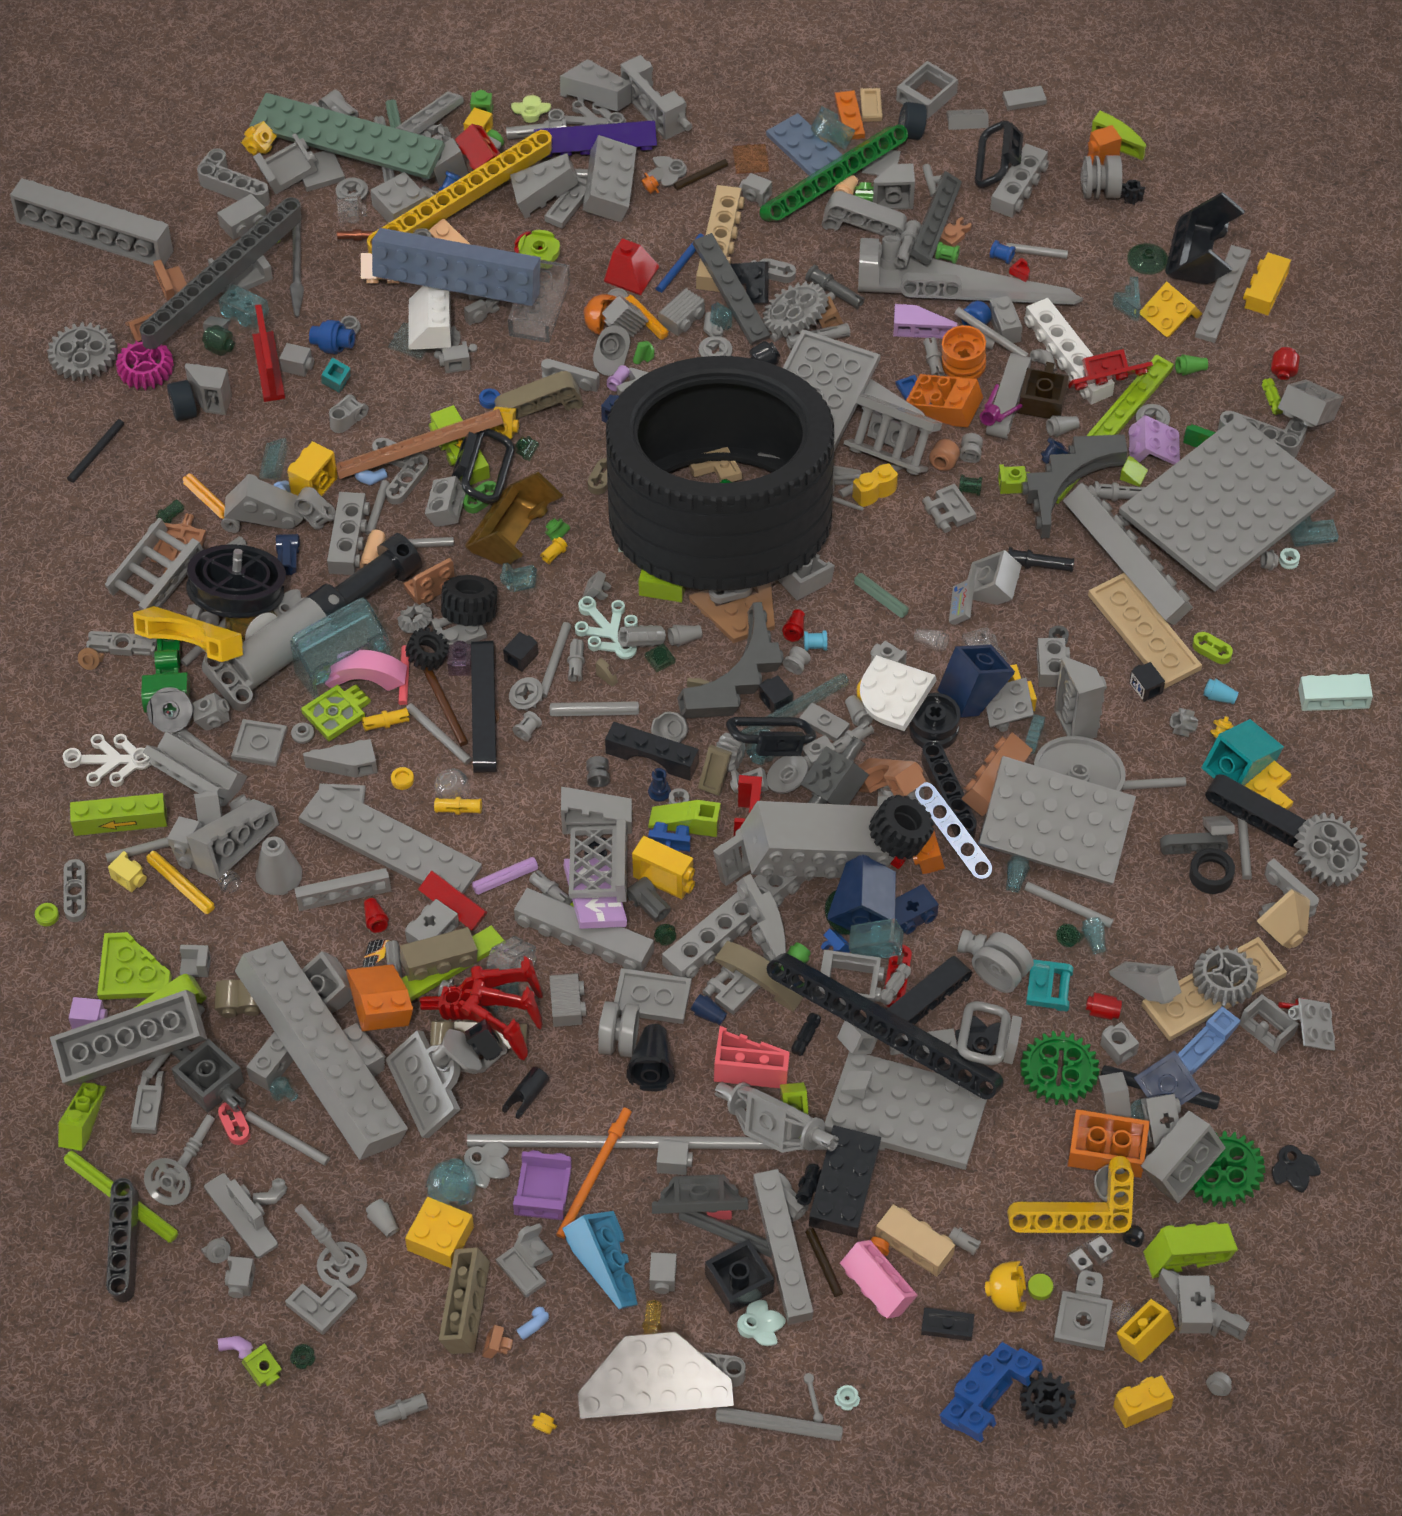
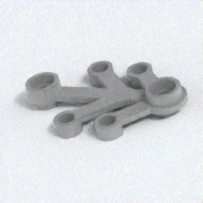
M578 100L573 102L572 109L575 113H581L584 117L564 116V112L560 109H552L548 113V120L550 122L562 121L563 118H566L567 124H580L582 126L626 122L623 114L619 112L611 113L603 107L596 109L599 106H596L594 102L592 104V113L584 106L583 102ZM595 114H601L604 118H598Z

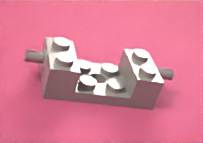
M639 55L621 64V78L631 83V103L648 121L655 120L656 130L665 140L685 130L689 131L692 129V124L685 116L686 102L684 98L680 97L675 91L661 97L659 92L654 91L652 88L653 67L649 61H646Z

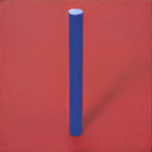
M699 234L695 239L703 237L704 235ZM693 242L658 284L656 291L663 293L695 253L696 249L693 246Z

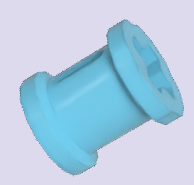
M826 630L822 631V633H808L804 631V649L806 651L821 648L827 651Z

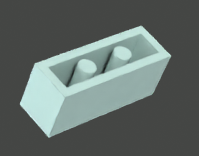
M1369 674L1308 675L1301 677L1298 688L1302 711L1368 709L1373 698Z

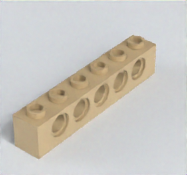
M717 185L706 235L713 234L728 262L731 264L729 254L734 252L735 243L732 240L737 239L738 227H736V224H740L741 212H739V209L744 208L745 197H741V188ZM700 258L696 275V289L720 292Z

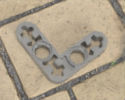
M378 438L373 442L372 448L375 451L378 450V447L382 448L396 442L387 438ZM415 453L406 456L404 459L389 462L402 468L386 489V498L389 503L394 505L402 503L429 468L428 459L421 453ZM404 477L413 478V480L408 483L402 481Z

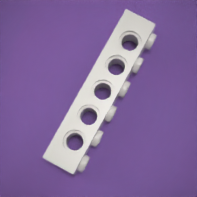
M1049 298L1026 306L1024 317L1026 326L1033 329L1037 340L1043 342L1046 350L1052 353L1057 360L1059 368L1069 375L1070 382L1074 379L1086 377L1082 359L1091 357L1093 354ZM1110 379L1108 383L1096 386L1095 383L1089 384L1087 388L1079 390L1082 398L1087 399L1092 405L1113 396L1115 382Z

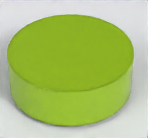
M52 903L39 905L35 910L37 923L41 926L55 924L59 919L58 908Z
M1045 1274L1033 1275L1028 1282V1293L1036 1300L1049 1298L1053 1291L1051 1278Z

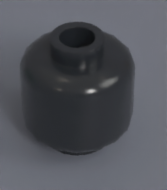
M763 341L749 351L751 359L777 365L779 362L778 357H780V354L772 342Z

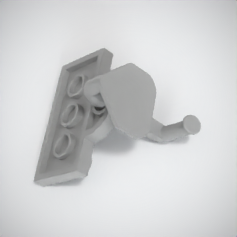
M449 1029L446 1031L441 1045L430 1047L424 1032L417 1030L385 1059L422 1138L431 1137L461 1110L451 1091L458 1081L460 1071L472 1074L485 1072L502 1055L507 1053V1047L502 1044L503 1051L500 1052L497 1058L486 1061L485 1058L479 1059L472 1046L467 1043L465 1034L461 1031Z

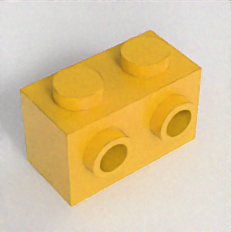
M1150 1299L1116 1333L1122 1349L1142 1363L1176 1328L1169 1310Z
M1162 1375L1157 1378L1148 1377L1138 1386L1133 1388L1127 1386L1119 1390L1113 1407L1124 1427L1127 1428L1170 1410L1174 1396Z

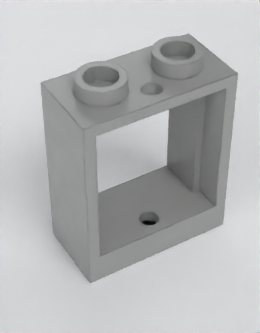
M926 61L897 86L896 101L902 105L905 102L924 104L927 109L928 119L957 94L958 79L938 66ZM926 80L943 89L931 100L915 91Z
M824 950L821 973L830 978L832 968L873 973L870 994H858L874 1003L875 1001L880 1002L879 994L881 993V988L877 986L878 981L883 982L885 967H880V957ZM819 986L820 991L825 994L824 989ZM839 998L840 1002L846 1006L845 1001Z

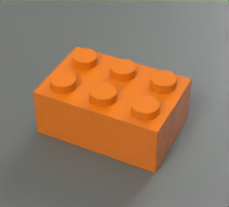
M1076 1109L1068 1166L1098 1171L1105 1165H1109V1162L1114 1157L1123 1156L1130 1161L1134 1177L1141 1178L1143 1172L1141 1165L1145 1161L1150 1121Z

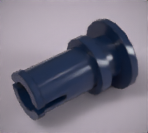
M657 768L655 772H652V782L648 789L649 797L658 802L668 799L671 792L670 786L666 781V771L662 768Z

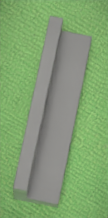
M386 868L295 887L294 890L299 911L390 892L391 886L389 874Z

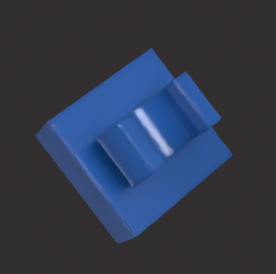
M829 928L824 934L828 941L821 945L822 950H828L832 946L833 951L849 953L853 949L839 932Z

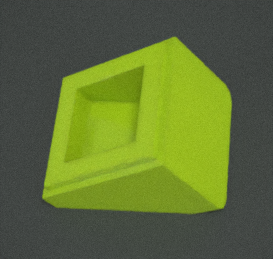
M1128 456L1121 470L1120 480L1140 487L1148 469L1133 457Z

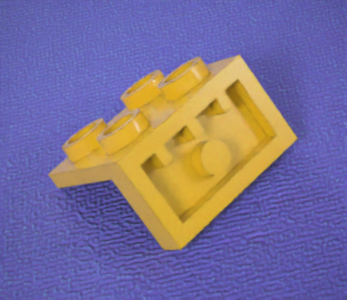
M1166 281L1140 310L1139 314L1165 337L1169 338L1187 317L1189 318L1192 315L1195 319H1198L1202 312Z

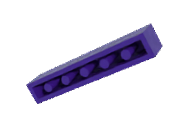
M655 120L534 129V133L539 130H546L551 134L552 151L546 157H552V153L560 152V156L566 153L570 156L572 151H580V155L590 154L598 135L634 147H640L641 150H652V146L657 145Z

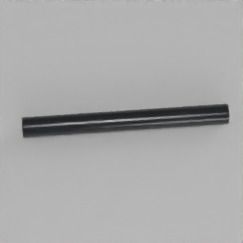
M117 419L67 477L68 481L74 483L124 426L122 420Z

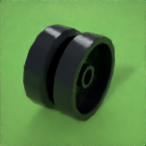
M928 693L909 723L910 736L914 743L923 748L925 743L936 741L945 749L956 741L959 734L961 715L960 708L955 700L941 693Z

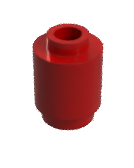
M1094 992L1093 996H1088L1085 1010L1090 1011L1089 1016L1108 1020L1113 1018L1119 1019L1122 1000H1117L1115 996Z

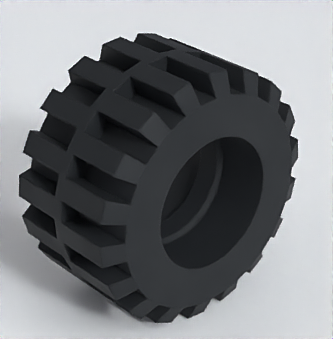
M459 575L449 578L442 585V616L447 618L448 621L454 622V624L463 626L483 625L486 622L492 621L497 613V586L487 578L477 575Z
M901 795L890 796L887 800H884L872 817L871 824L869 825L870 836L875 839V845L880 846L882 852L885 853L886 851L893 858L897 856L898 859H903L904 857L910 859L919 854L934 832V821L930 819L932 815L916 799L912 800L906 795L904 797Z

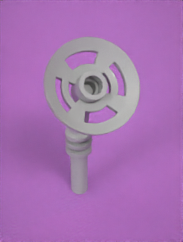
M206 1115L194 1137H190V1142H187V1147H184L183 1150L185 1152L178 1162L169 1158H160L153 1161L146 1168L144 1183L153 1199L164 1205H176L187 1198L191 1189V1181L185 1168L192 1157H196V1152L200 1150L199 1147H202L203 1144L201 1142L215 1121L214 1117ZM167 1164L173 1165L174 1168H169ZM156 1167H158L160 1169L156 1172L155 1180H153V1171ZM163 1171L165 1174L160 1178L161 1172ZM185 1180V1189L183 1193L180 1194L179 1191L182 1189ZM161 1186L164 1190L171 1192V1197L161 1194L157 1188Z
M303 1204L297 1206L295 1212L312 1230L311 1234L315 1235L319 1243H324L326 1246L317 1261V1271L320 1278L330 1286L340 1281L343 1285L349 1287L360 1281L367 1269V1258L363 1250L350 1242L336 1243L331 1237V1232L328 1231V1228L323 1223H319ZM345 1247L354 1250L359 1256L356 1257L353 1252L345 1249ZM330 1252L332 1256L329 1261H324L326 1255ZM354 1265L360 1266L357 1273L348 1279L347 1273L353 1269ZM328 1269L332 1275L339 1277V1280L329 1277L325 1271Z

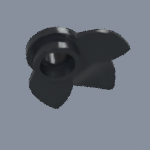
M973 1016L967 1048L973 1052L991 1055L998 1041L1001 1023L997 1022L987 1027L979 1018ZM960 1029L955 1031L957 1042L959 1038ZM980 1045H982V1046H984L986 1049H983V1050H982V1049H978L977 1047L980 1046Z
M1286 1145L1280 1149L1278 1162L1272 1168V1177L1276 1185L1288 1181L1295 1190L1301 1193L1308 1187L1309 1176L1321 1174L1317 1161L1310 1155L1302 1154L1300 1149L1293 1145ZM1288 1153H1292L1294 1155V1161L1288 1159Z

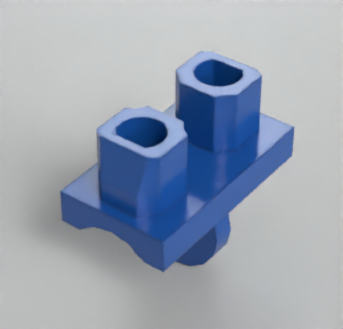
M656 822L653 830H649L648 838L676 851L690 852L691 836H689L688 826H677L676 833L674 834L667 833L668 825L666 823Z

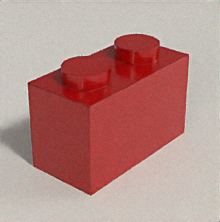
M471 124L455 139L462 154L469 159V165L473 170L500 154L480 125Z

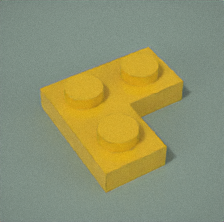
M1275 760L1245 785V787L1287 810L1293 805V801L1279 790L1291 778V773Z

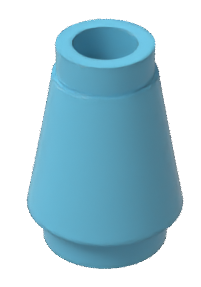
M1215 678V680H1208L1203 696L1208 697V700L1234 705L1238 692Z

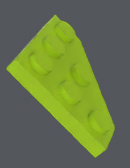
M128 932L104 933L97 992L100 1000L148 998L172 981L170 971L165 966H162L143 946L141 947Z

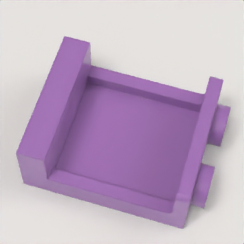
M535 1150L522 1152V1166L517 1196L514 1197L513 1203L514 1215L564 1220L572 1170L571 1157L562 1153H555L553 1155L543 1154Z

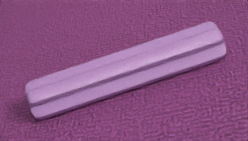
M534 857L525 859L472 882V888L476 894L486 892L537 870V861Z

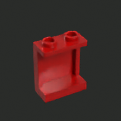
M739 775L738 807L749 808L750 813L756 802L762 801V777ZM734 818V836L746 818Z

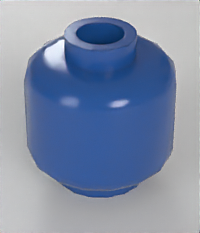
M973 301L964 309V311L985 325L992 318L990 308L982 301ZM961 319L963 325L971 326L969 323Z

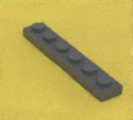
M947 171L940 177L910 255L926 265L932 260L962 181Z
M710 233L693 241L694 248L750 345L752 346L770 338L771 334L713 234Z

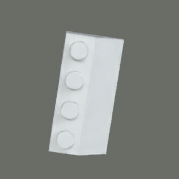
M422 286L409 299V350L451 348L450 291Z

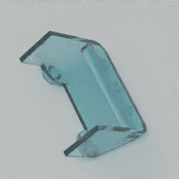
M365 598L357 599L302 629L290 641L295 674L314 699L318 697L316 685L328 680L331 673V665L366 646L371 651H381L391 656L388 636L372 605Z

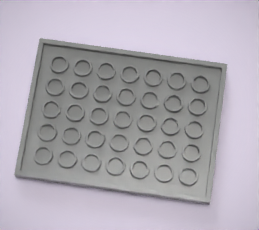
M1238 415L1119 508V514L1213 591H1217L1334 497L1336 490L1241 415Z

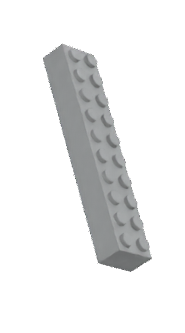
M280 941L244 953L235 969L236 974L358 1159H364L400 1144L408 1130L407 1126L284 942Z

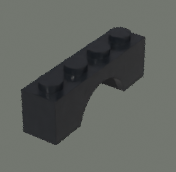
M613 722L605 738L606 754L624 760L634 756L646 757L662 765L668 774L691 781L699 764V749L617 722Z

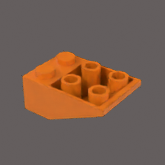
M920 374L906 401L922 411L927 417L951 426L969 427L983 399V394L977 379Z

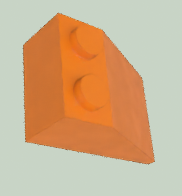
M393 964L346 970L362 1031L409 1026L413 1007L408 990Z

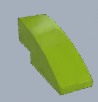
M1099 111L1093 120L1092 131L1113 125L1122 138L1120 152L1143 160L1146 144L1140 136L1122 121Z

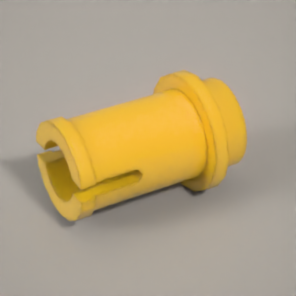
M561 537L554 538L552 544L540 554V557L550 565L561 552H566L568 545Z

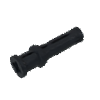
M1013 547L1008 549V553L1025 569L1033 566L1073 572L1074 558L1034 554L1029 549L1027 551L1013 550Z

